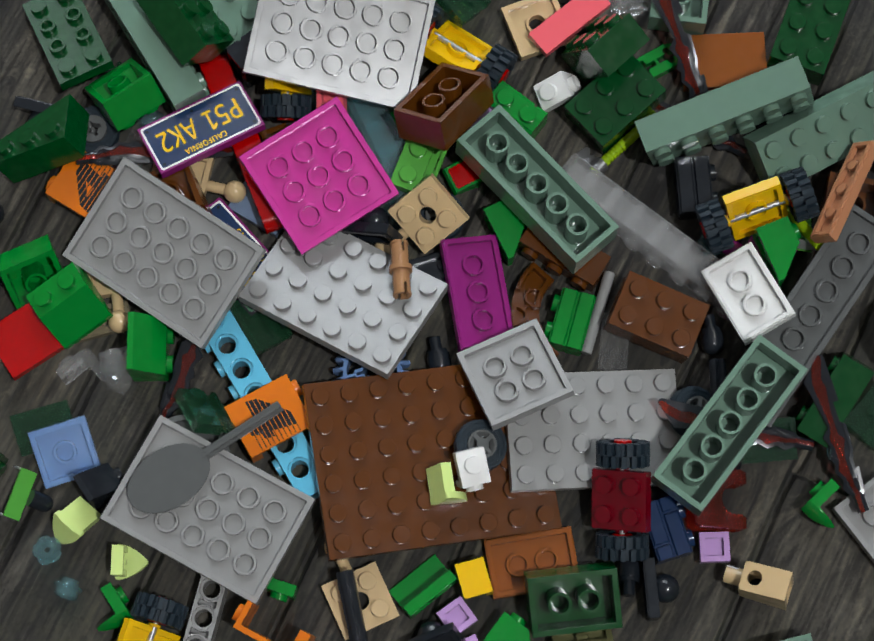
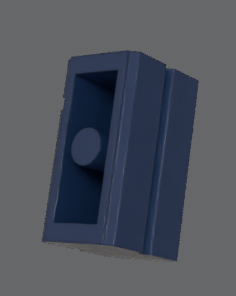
M671 496L651 501V531L648 533L649 544L656 565L688 556L693 552L691 547L695 546L691 529L685 530L682 518H686L684 507Z

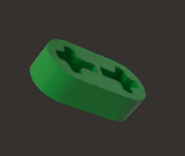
M663 44L637 58L645 68L654 65V67L649 69V72L655 79L677 68L678 58L676 56L673 57L672 63L668 60L661 63L658 62L663 59L664 52L668 55L673 54L669 50L671 44ZM676 46L675 50L681 58L680 49Z

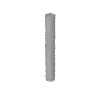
M604 271L581 351L582 354H592L615 277L613 272Z

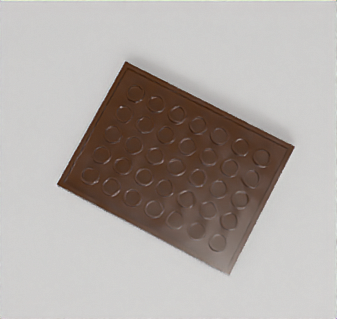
M461 365L392 373L388 380L380 375L303 384L302 392L328 562L562 528L556 491L510 493L507 451L505 458L499 466L489 471L491 482L484 483L483 489L466 492V488L457 487L456 480H458V475L453 458L455 436L466 423L472 420H487ZM504 426V427H501V430L503 431V433H504V435H505V437H506V430H505V426ZM451 462L455 491L466 492L467 502L431 505L426 469L438 463Z

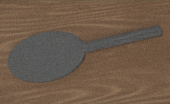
M276 401L204 449L193 444L181 443L170 445L154 452L136 468L130 478L127 489L130 503L137 510L151 514L167 512L185 504L199 492L206 482L210 471L209 459L284 411L281 405Z

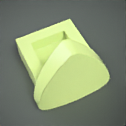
M451 462L438 463L426 469L431 505L467 502L466 492L455 491Z
M79 496L63 510H58L53 514L52 525L56 542L58 544H70L77 541L99 521L101 514L84 498Z
M123 544L112 545L110 575L115 576L116 580L130 578L148 566L149 561L137 550Z

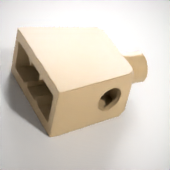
M751 561L745 562L744 569L727 565L723 577V582L738 586L739 596L786 610L794 582L793 572ZM752 579L761 580L758 585L750 584Z

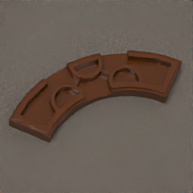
M534 262L521 276L512 297L510 310L513 328L536 318L540 324L539 311L542 299L554 283V279ZM552 347L556 357L558 358L559 353Z

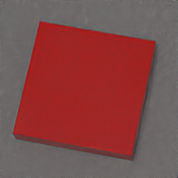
M27 303L0 321V359L15 381L64 350L60 342L39 319L30 303Z

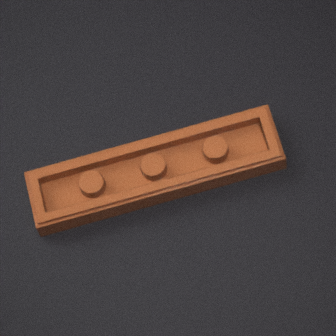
M874 140L852 144L810 235V239L815 243L837 242L874 161Z

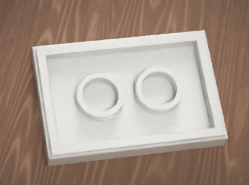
M752 242L747 243L701 271L745 346L753 342L759 334L763 336L796 316L795 311Z

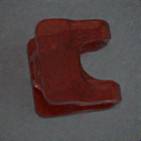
M733 470L699 517L685 507L686 528L691 529L692 532L729 531L732 533L747 529V518L742 514L729 512L722 502V495L725 489H735L747 483L746 472Z

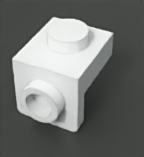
M559 71L534 85L533 88L541 108L545 112H550L572 100L580 92L581 84L575 75Z
M483 446L453 453L458 480H456L457 487L466 488V492H473L483 489L484 483L491 482Z

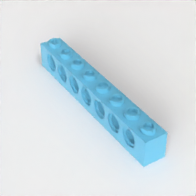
M229 310L205 350L207 353L213 351L217 358V361L213 364L222 378L226 375L232 385L228 389L236 401L272 382ZM227 342H232L236 345L235 350L230 354H224L220 351L222 345ZM239 367H248L250 373L247 377L241 379L235 376V372ZM301 432L288 439L294 443V447L290 452H280L278 450L279 445L270 449L276 458L271 463L279 476L286 475L290 486L316 499L318 498V490L311 446ZM297 465H305L309 468V471L305 477L297 478L293 475V469Z

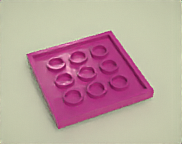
M338 97L333 98L239 156V160L301 256L399 195L398 190Z

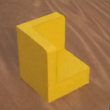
M483 557L454 565L464 599L484 594L487 596L493 594Z

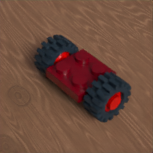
M630 438L597 440L596 466L598 467L592 469V528L608 530L595 533V557L613 562L647 560L649 558L648 532L651 531V472L629 470V468L637 469L650 466V441Z

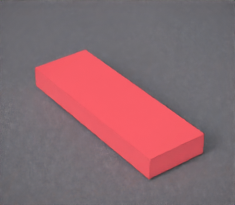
M571 0L528 33V38L547 57L581 31L592 19L609 9L611 3L609 0Z

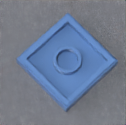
M85 415L27 433L46 489L75 480L73 476L101 465Z

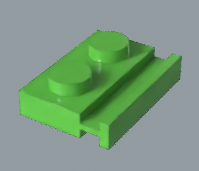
M407 140L391 177V181L396 189L408 193L430 174L433 173L437 178L448 150L444 151Z

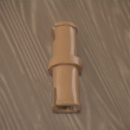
M395 239L390 242L392 264L389 266V273L393 279V298L398 299V294H400V300L408 299L412 296L410 274L413 271L412 264L409 263V243L405 239L403 240V245L402 239Z

